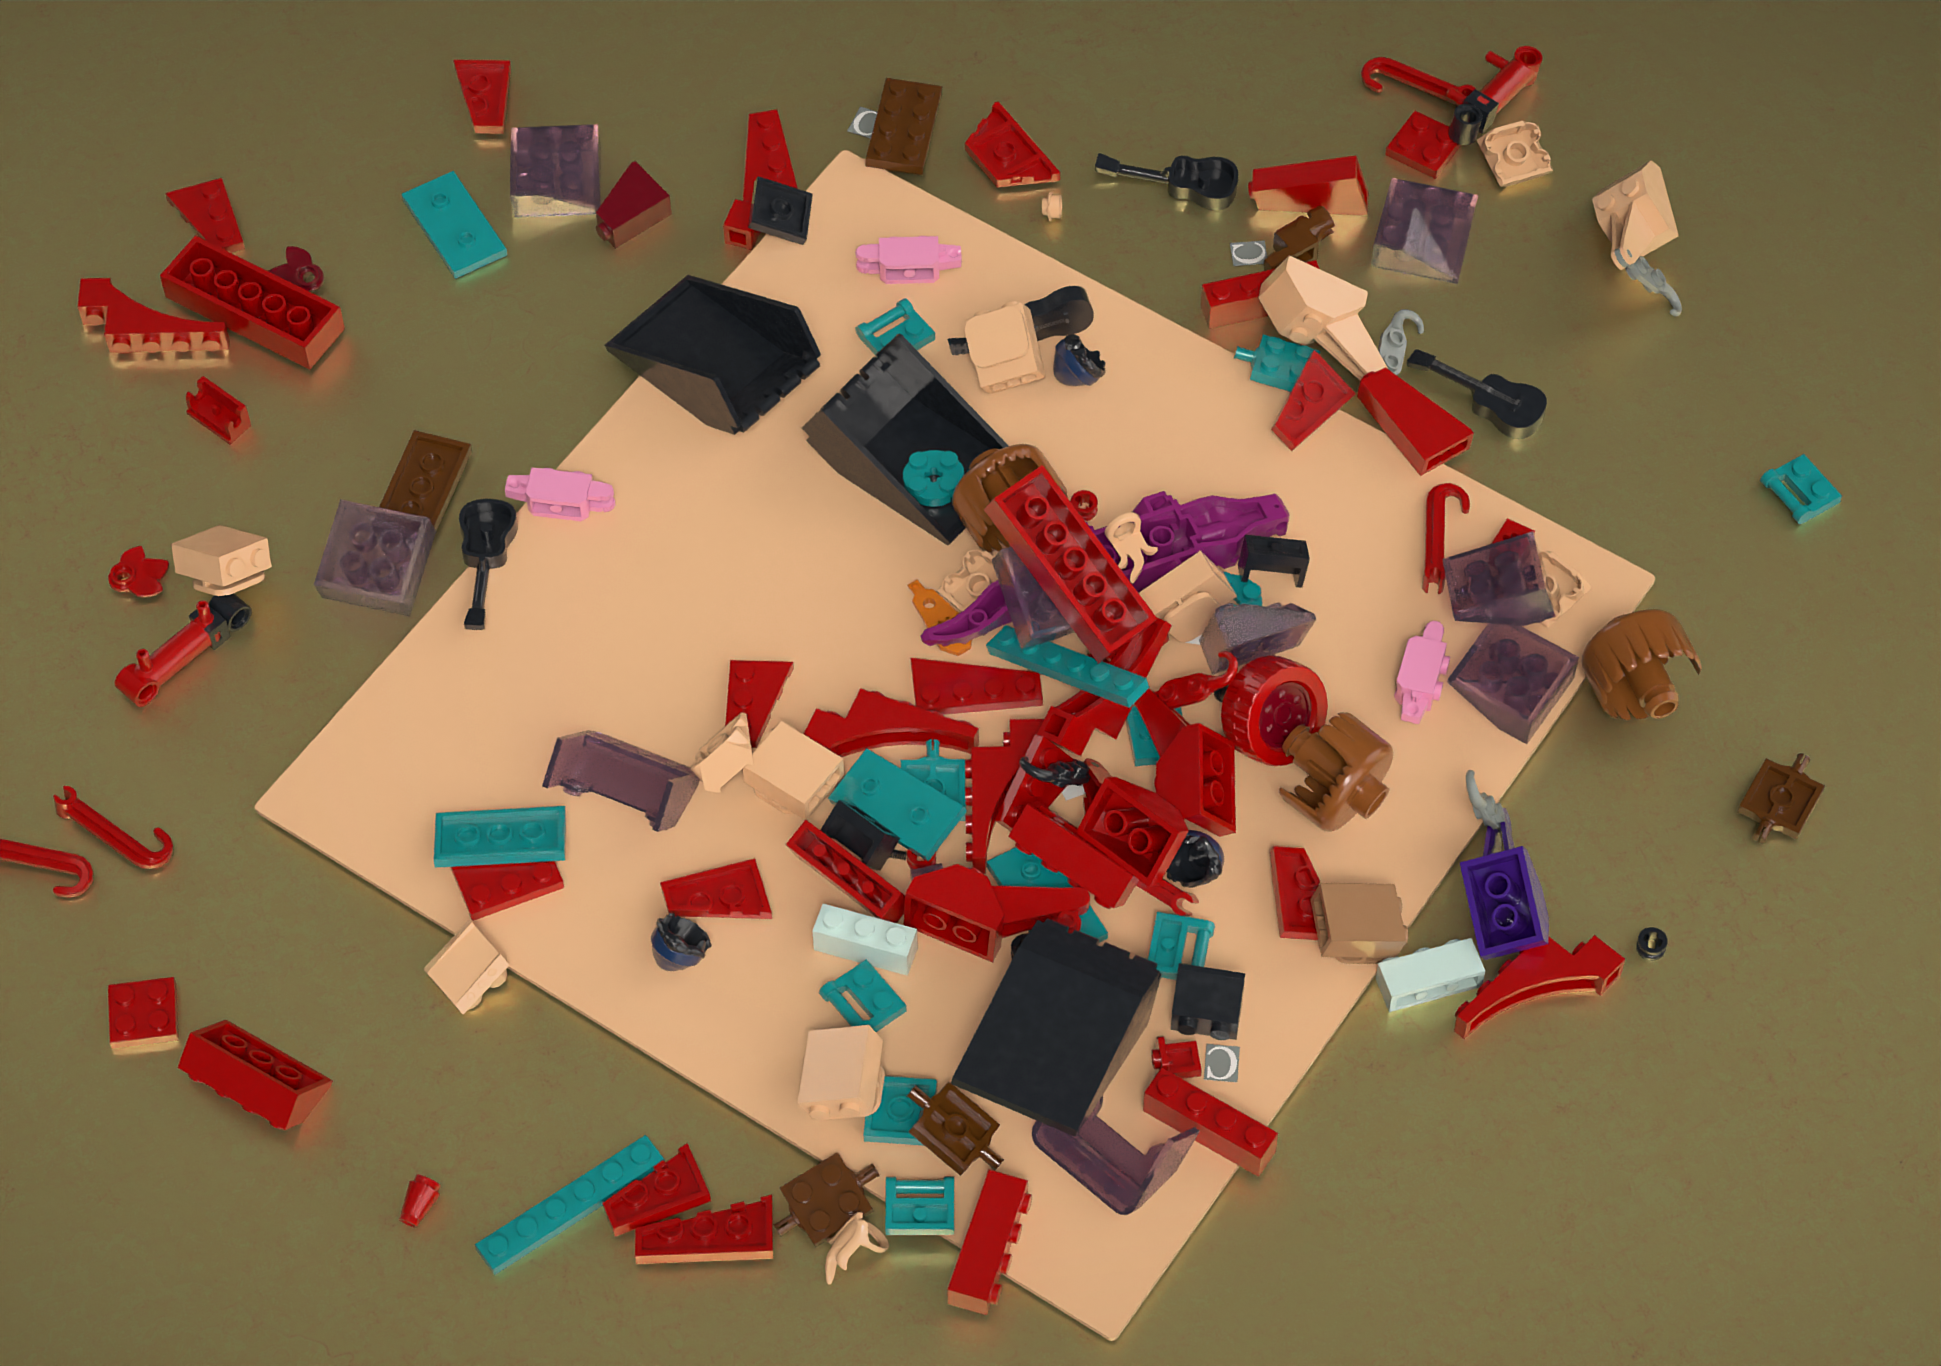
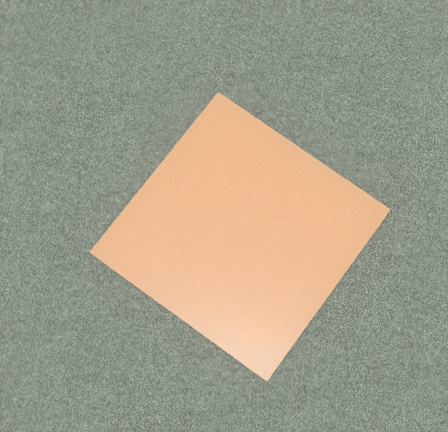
M843 150L806 190V192L813 193L807 240L804 245L766 234L722 283L725 286L797 306L801 310L821 353V356L817 358L820 367L805 380L801 379V384L786 397H780L781 401L764 416L759 415L760 419L744 433L739 431L735 435L705 425L643 377L639 376L555 469L558 471H580L585 474H592L593 481L612 485L614 489L612 497L615 499L614 509L605 513L604 511H590L588 518L583 521L533 516L529 512L526 502L516 513L518 530L515 538L507 548V561L505 565L500 568L489 569L484 604L486 612L485 629L469 630L464 628L468 609L472 608L477 568L468 566L255 804V809L262 817L453 935L470 920L509 964L508 969L818 1161L822 1162L838 1152L846 1167L855 1174L873 1164L880 1176L863 1185V1189L886 1202V1177H896L897 1180H944V1177H954V1235L939 1236L962 1249L988 1170H993L991 1166L979 1158L972 1162L968 1169L960 1176L925 1146L864 1142L865 1116L816 1120L811 1118L798 1104L808 1032L851 1027L830 1001L826 1002L820 996L819 990L827 982L835 981L860 964L859 962L814 950L812 930L822 904L871 917L874 916L792 853L785 844L805 820L794 813H783L757 797L754 793V788L744 783L743 769L720 788L721 793L706 791L703 782L690 768L696 761L695 756L699 749L725 727L730 660L793 662L794 664L792 674L784 684L783 693L771 712V718L757 746L758 748L765 733L769 729H774L780 721L804 734L816 708L823 711H833L846 718L860 688L867 691H878L885 697L897 701H907L915 706L911 658L1035 672L989 654L986 644L1005 625L1084 655L1091 653L1065 618L1056 613L1002 625L988 632L985 636L981 635L974 638L971 649L959 656L941 651L937 644L928 646L923 643L920 636L927 629L926 624L912 603L914 594L907 585L918 579L925 589H934L936 591L942 586V581L948 574L956 573L963 567L962 559L968 551L973 549L981 551L983 549L979 548L967 528L947 546L838 474L806 441L809 436L802 427L836 393H840V389L855 374L860 375L859 370L872 357H876L860 340L855 327L863 322L866 324L896 307L897 302L907 298L912 304L913 309L935 332V340L917 351L1009 446L1029 444L1037 447L1044 454L1066 487L1069 501L1074 493L1081 490H1087L1096 495L1098 500L1097 515L1090 521H1085L1089 526H1093L1094 530L1106 527L1113 519L1122 514L1131 513L1143 497L1165 491L1167 496L1171 495L1173 500L1177 499L1180 505L1211 495L1246 499L1277 494L1283 501L1290 516L1286 535L1278 536L1275 534L1270 537L1306 541L1310 561L1303 587H1295L1293 574L1251 570L1249 580L1261 588L1262 611L1258 621L1248 629L1245 626L1237 629V632L1234 633L1223 632L1220 648L1180 642L1168 633L1169 641L1161 647L1146 678L1149 689L1156 692L1169 680L1195 673L1212 676L1224 674L1228 669L1229 663L1226 658L1218 657V653L1221 651H1228L1237 658L1238 671L1250 661L1262 656L1275 655L1296 661L1310 668L1323 682L1328 701L1325 725L1333 726L1329 720L1333 716H1339L1338 713L1340 712L1351 713L1392 746L1393 760L1386 776L1382 780V783L1390 789L1387 797L1369 818L1364 819L1357 813L1338 830L1332 832L1323 831L1285 802L1279 793V789L1283 788L1297 796L1294 789L1298 785L1312 791L1304 782L1305 778L1309 776L1294 763L1285 766H1269L1254 761L1235 750L1236 833L1219 837L1184 819L1188 830L1200 831L1211 836L1222 848L1224 865L1221 875L1210 883L1194 888L1183 887L1179 881L1173 882L1169 880L1167 872L1163 879L1184 892L1194 894L1198 898V904L1190 903L1186 899L1183 901V908L1192 913L1191 916L1185 917L1208 920L1215 924L1214 935L1209 939L1204 967L1245 973L1237 1040H1216L1207 1035H1184L1178 1031L1171 1030L1176 980L1161 978L1147 1027L1076 1137L955 1086L1000 1124L999 1128L992 1135L989 1145L992 1151L1004 1159L995 1171L1028 1180V1194H1032L1029 1212L1027 1215L1022 1213L1019 1224H1022V1231L1018 1244L1012 1243L1008 1253L1012 1254L1007 1275H1002L1107 1340L1114 1341L1119 1337L1239 1168L1237 1164L1143 1112L1144 1092L1160 1071L1159 1069H1153L1151 1049L1157 1048V1037L1164 1036L1165 1044L1197 1041L1202 1069L1201 1076L1184 1078L1183 1080L1268 1127L1377 973L1378 964H1345L1339 962L1335 957H1321L1318 940L1280 938L1270 851L1273 846L1305 848L1320 879V883L1395 884L1397 897H1400L1402 900L1401 916L1403 925L1409 929L1483 825V820L1476 818L1473 805L1469 799L1466 787L1467 771L1473 770L1475 772L1474 778L1479 793H1486L1488 796L1492 795L1495 803L1500 801L1587 677L1583 671L1581 661L1583 651L1588 642L1614 618L1634 612L1653 586L1655 576L1445 464L1420 476L1386 433L1340 409L1298 447L1291 451L1271 430L1290 391L1250 380L1252 373L1250 362L1234 359V353L884 169L866 167L865 159L850 151ZM938 236V244L961 246V267L939 270V279L934 283L885 284L880 280V274H865L859 272L856 268L858 260L855 253L856 249L864 244H879V238ZM1066 286H1080L1086 290L1094 311V318L1087 329L1075 335L1080 337L1081 342L1089 351L1098 350L1100 352V361L1104 360L1106 363L1104 367L1106 370L1105 375L1100 377L1091 386H1067L1055 378L1053 372L1055 346L1066 336H1051L1038 341L1045 378L992 394H988L981 389L976 365L972 362L970 353L952 355L948 339L966 338L965 320L974 317L976 312L982 310H990L992 312L1001 309L1003 304L1012 301L1026 304L1031 301L1040 300ZM900 317L873 333L876 338L904 322V317ZM1452 483L1464 489L1468 494L1470 509L1469 513L1464 514L1461 511L1458 498L1449 496L1445 499L1444 568L1447 574L1444 590L1441 594H1438V585L1432 582L1429 583L1428 593H1425L1422 590V581L1425 570L1427 496L1433 487L1439 484ZM1082 503V506L1079 504V508L1086 509V506L1089 508L1088 503ZM1507 518L1535 531L1532 549L1517 574L1529 566V557L1535 551H1552L1577 570L1592 587L1549 628L1536 621L1502 592L1514 574L1501 571L1488 563L1491 543ZM1001 543L1002 551L992 549V552H988L1011 571L1025 566L1013 548L1008 549ZM1238 561L1235 566L1226 569L1217 566L1222 572L1239 575ZM941 596V597H942L947 603H949L958 613H961V611H959L955 606H953V605H952L950 602H948L943 596ZM1231 600L1226 604V607L1231 608L1233 604H1239L1235 600ZM931 603L925 605L926 608H932L935 606ZM1434 620L1443 624L1444 634L1442 642L1447 643L1445 656L1450 657L1447 674H1440L1439 681L1443 682L1439 701L1433 700L1431 710L1425 711L1419 724H1414L1401 720L1402 705L1394 698L1397 688L1396 683L1408 639L1415 636L1423 637L1425 626ZM1040 674L1043 706L947 714L944 716L957 721H967L973 726L978 727V747L1003 746V732H1010V719H1045L1050 706L1056 707L1082 689ZM1214 692L1202 702L1181 707L1182 716L1190 724L1201 723L1226 737L1221 723L1222 702L1215 699ZM1126 721L1117 739L1094 730L1082 756L1057 746L1073 759L1082 762L1086 758L1093 759L1103 765L1112 777H1118L1156 793L1154 785L1156 765H1134ZM898 745L869 749L901 768V760H917L926 757V745ZM939 747V757L946 759H971V754ZM864 751L841 757L844 764V776ZM965 779V787H972V779ZM837 785L807 819L819 830H821L835 807L828 797ZM1061 792L1048 808L1078 828L1085 816L1083 797L1087 798V796L1083 794L1066 801ZM565 806V860L555 861L563 879L564 888L472 921L451 868H435L436 813ZM966 806V815L972 814V806ZM959 821L936 851V865L930 872L955 864L973 867V862H966V842H972V834H966V821ZM996 822L990 838L987 861L1016 848V842L1008 837L1010 831L998 822ZM831 838L832 840H834L836 843H838V844H839L840 846H842L845 850H847L849 853H851L853 856H855L857 859H859V860L862 862V860H863L862 858H860V857H859L858 855H856L854 852H852L851 850H849L847 847H845L843 844H841V843H840L839 841H837L836 839ZM898 843L894 850L906 851V853L908 850ZM892 855V858L889 857L881 871L872 869L902 892L904 896L913 877L925 874L912 871L907 864V856L904 861L902 857L901 860L895 859V857L893 859ZM917 857L918 861H924L922 857ZM755 858L771 908L772 919L681 917L696 923L709 936L712 946L706 950L705 957L695 966L678 971L661 969L653 956L651 934L656 927L657 919H664L668 915L660 882ZM986 862V874L984 875L988 876L992 886H998L989 872ZM1135 886L1123 906L1111 907V909L1099 905L1094 900L1095 896L1089 892V905L1108 932V939L1100 942L1098 945L1102 947L1107 942L1130 952V959H1133L1135 955L1148 959L1157 912L1178 915L1170 906ZM904 915L900 918L897 924L903 925ZM917 931L918 949L908 976L874 967L906 1004L907 1012L876 1032L883 1040L880 1065L885 1071V1076L937 1080L936 1094L948 1082L951 1083L952 1077L1012 961V941L1021 934H1028V931L1002 938L1001 948L993 963ZM1187 932L1182 964L1191 965L1197 937L1195 933ZM847 991L841 994L863 1020L871 1019ZM1207 1044L1240 1047L1237 1082L1204 1080ZM897 1194L896 1198H944V1194Z

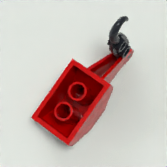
M1028 757L1020 758L1019 764L1021 768L1037 780L1051 782L1061 788H1065L1066 785H1083L1090 806L1076 833L1148 887L1159 886L1189 832L1180 810L1153 791L1118 777H1112L1103 765L1093 759L1086 758L1084 762L1073 759L1072 762L1057 761L1050 764L1047 769H1041L1030 764Z

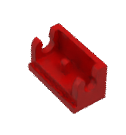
M202 376L197 380V387L199 388L197 395L194 396L189 391L186 393L187 415L231 445L251 427L247 407L209 379Z

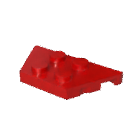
M999 101L992 105V112L986 119L983 118L976 132L972 133L965 142V151L997 188L1057 182L1060 180L1061 172Z

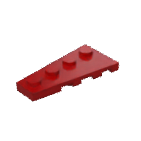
M777 109L749 114L743 201L752 202L754 182L758 176L798 189Z
M911 658L915 707L947 715L1043 706L1040 673Z
M772 1194L760 1197L761 1201L745 1205L744 1201L730 1204V1209L714 1213L706 1210L698 1212L694 1218L681 1221L678 1217L635 1228L636 1264L773 1259Z

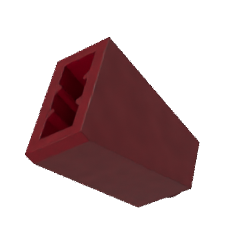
M635 160L628 166L596 211V231L603 241L607 240L616 249L672 215L670 195Z

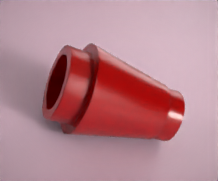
M417 1174L413 1181H409L399 1221L410 1227L417 1228L439 1198L440 1194L438 1191L441 1185L426 1176Z

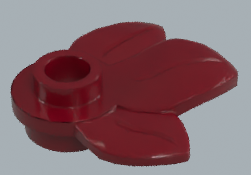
M288 246L286 248V264L268 270L309 292L318 290L324 282V273L318 265L313 264L309 252L295 246ZM308 276H315L311 282H306Z

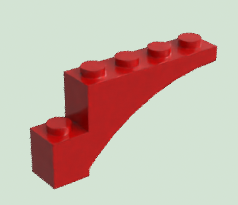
M81 278L77 307L83 325L93 326L105 324L104 336L110 353L229 350L230 339L225 322L189 320L158 312L126 296L112 285L111 278Z
M1157 618L1145 631L1122 646L1108 664L1147 678L1172 625ZM1081 690L1056 707L1050 706L1037 735L1044 736L1053 744L1082 756L1094 730L1117 739L1132 706L1128 708Z
M861 688L846 718L841 717L836 712L823 711L816 708L804 732L805 736L840 757L864 751L866 748L869 750L885 746L926 745V741L932 739V746H934L935 739L940 742L939 747L971 754V747L979 746V728L967 721H957L945 717L937 711H927L915 707L910 702L897 701L885 697L878 691H867Z
M1010 719V732H1003V746L971 747V759H965V779H972V787H965L966 806H972V814L966 815V834H972V842H966V862H973V868L978 869L982 874H986L987 852L996 824L995 818L1018 772L1020 758L1025 757L1044 719Z
M1596 935L1587 943L1583 941L1579 943L1572 954L1549 937L1548 944L1519 951L1520 955L1513 961L1508 959L1501 966L1498 976L1492 982L1490 980L1485 981L1478 989L1477 996L1470 1003L1465 1001L1457 1009L1454 1032L1465 1039L1480 1025L1497 1014L1518 1004L1540 997L1573 992H1596L1601 996L1621 976L1625 958Z

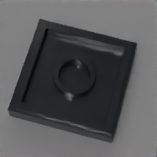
M758 176L754 182L748 228L804 245L807 240L813 193Z

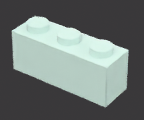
M822 904L812 930L815 951L859 963L867 959L873 967L906 976L909 974L918 949L917 929L827 904Z
M1472 938L1464 940L1453 939L1439 947L1431 949L1424 947L1416 950L1413 954L1384 959L1378 963L1376 981L1388 1011L1392 1012L1480 988L1483 984L1485 969Z

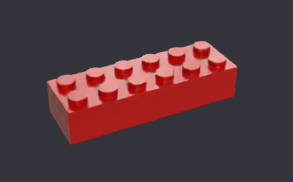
M196 235L160 274L166 298L214 322H225L227 329L309 370L345 330L339 306Z
M1043 465L996 496L984 509L1098 664L1145 631L1157 620V617Z

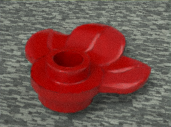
M142 546L133 547L125 551L121 555L120 562L111 568L108 575L109 584L115 591H130L138 597L158 595L163 591L159 581L166 575L169 562L163 559L145 558Z

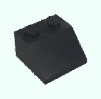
M1179 963L1171 1030L1178 1031L1184 1035H1207L1216 1040H1237L1245 973Z

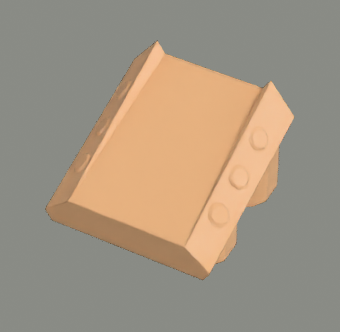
M1522 120L1494 128L1477 139L1500 187L1511 186L1553 172L1550 165V156L1547 151L1542 149L1538 142L1541 132L1535 123Z
M973 549L968 551L963 557V567L956 573L948 574L942 581V586L936 591L962 612L979 597L989 584L1012 571L986 550Z
M1538 550L1529 557V566L1521 573L1514 574L1502 592L1536 621L1549 628L1592 587L1577 570L1554 552Z
M741 712L704 744L696 754V761L690 769L703 782L706 791L721 793L720 788L747 764L753 765L747 715Z
M468 920L423 970L464 1015L468 1009H473L481 1002L482 994L489 987H499L506 981V969L509 964L477 927Z

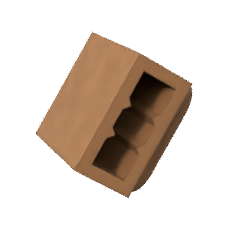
M1320 883L1310 899L1321 957H1335L1339 962L1345 964H1378L1384 958L1397 957L1403 946L1407 944L1408 929L1403 925L1401 916L1402 900L1400 897H1397L1395 884Z

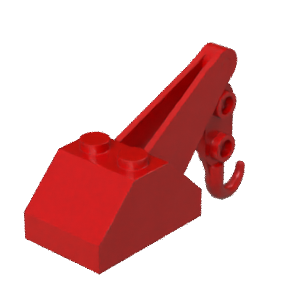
M1228 651L1218 653L1219 658H1226L1229 663L1228 669L1224 674L1212 676L1195 673L1165 682L1156 692L1148 688L1134 703L1160 755V759L1156 763V777L1154 779L1156 794L1180 810L1184 819L1219 837L1236 833L1235 746L1230 739L1201 723L1190 724L1175 708L1202 702L1213 692L1224 688L1235 679L1238 672L1237 658Z
M955 864L913 877L905 892L903 925L915 928L922 934L993 963L1001 948L1002 938L1031 930L1037 920L1045 922L1049 918L1069 927L1068 933L1072 934L1074 929L1080 931L1081 919L1079 916L1088 911L1090 894L1081 887L992 886L988 876L982 874L978 869Z

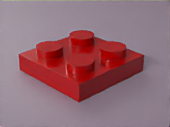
M1415 110L1386 147L1385 155L1436 179L1461 145L1450 139L1448 135L1449 126Z
M174 977L108 985L109 1036L112 1049L179 1041L177 989Z

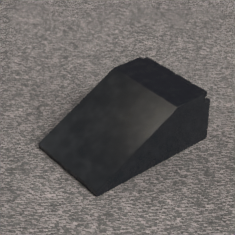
M691 275L684 277L605 344L609 353L705 425L733 435L739 431L743 433L760 419L759 415L764 416L781 401L780 397H786L801 384V379L805 380L820 367L817 358L821 356L801 310L797 306Z
M899 333L876 354L877 357H872L859 370L860 375L855 374L840 389V393H836L819 412L803 425L802 429L809 436L806 441L838 474L948 546L966 527L954 510L952 497L951 502L946 505L924 506L919 504L916 498L904 488L903 471L909 462V457L915 452L930 450L952 451L958 456L965 475L969 470L971 462L977 456L990 449L1000 450L1009 445ZM930 475L928 477L931 482H936L937 478L941 476Z
M1047 918L1045 922L1037 920L1019 946L952 1077L951 1084L1076 1137L1147 1027L1162 974L1157 970L1158 964L1138 955L1130 959V952L1107 942L1101 947L1098 945L1099 939L1075 929L1070 934L1068 933V926Z

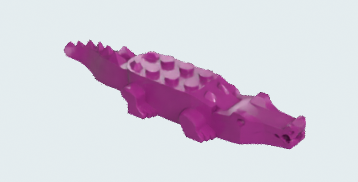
M1165 491L1143 497L1132 512L1138 514L1141 519L1140 532L1146 544L1151 547H1158V551L1151 556L1146 555L1141 550L1144 558L1143 568L1132 585L1138 593L1199 551L1203 552L1216 566H1221L1224 569L1235 566L1240 557L1245 535L1270 537L1275 534L1278 536L1286 535L1290 516L1281 498L1275 493L1246 499L1211 495L1182 505L1178 503L1177 499L1173 500L1171 495L1167 496ZM1089 526L1116 564L1119 565L1121 558L1105 535L1106 527L1094 530L1093 526ZM1127 557L1128 565L1125 569L1121 570L1130 581L1134 563L1131 558ZM1024 566L1009 572L989 584L964 611L946 622L925 629L920 637L922 642L928 646L942 644L944 647L955 643L966 644L981 635L985 636L988 632L1014 621L1031 620L1051 613L1063 616L1027 567Z

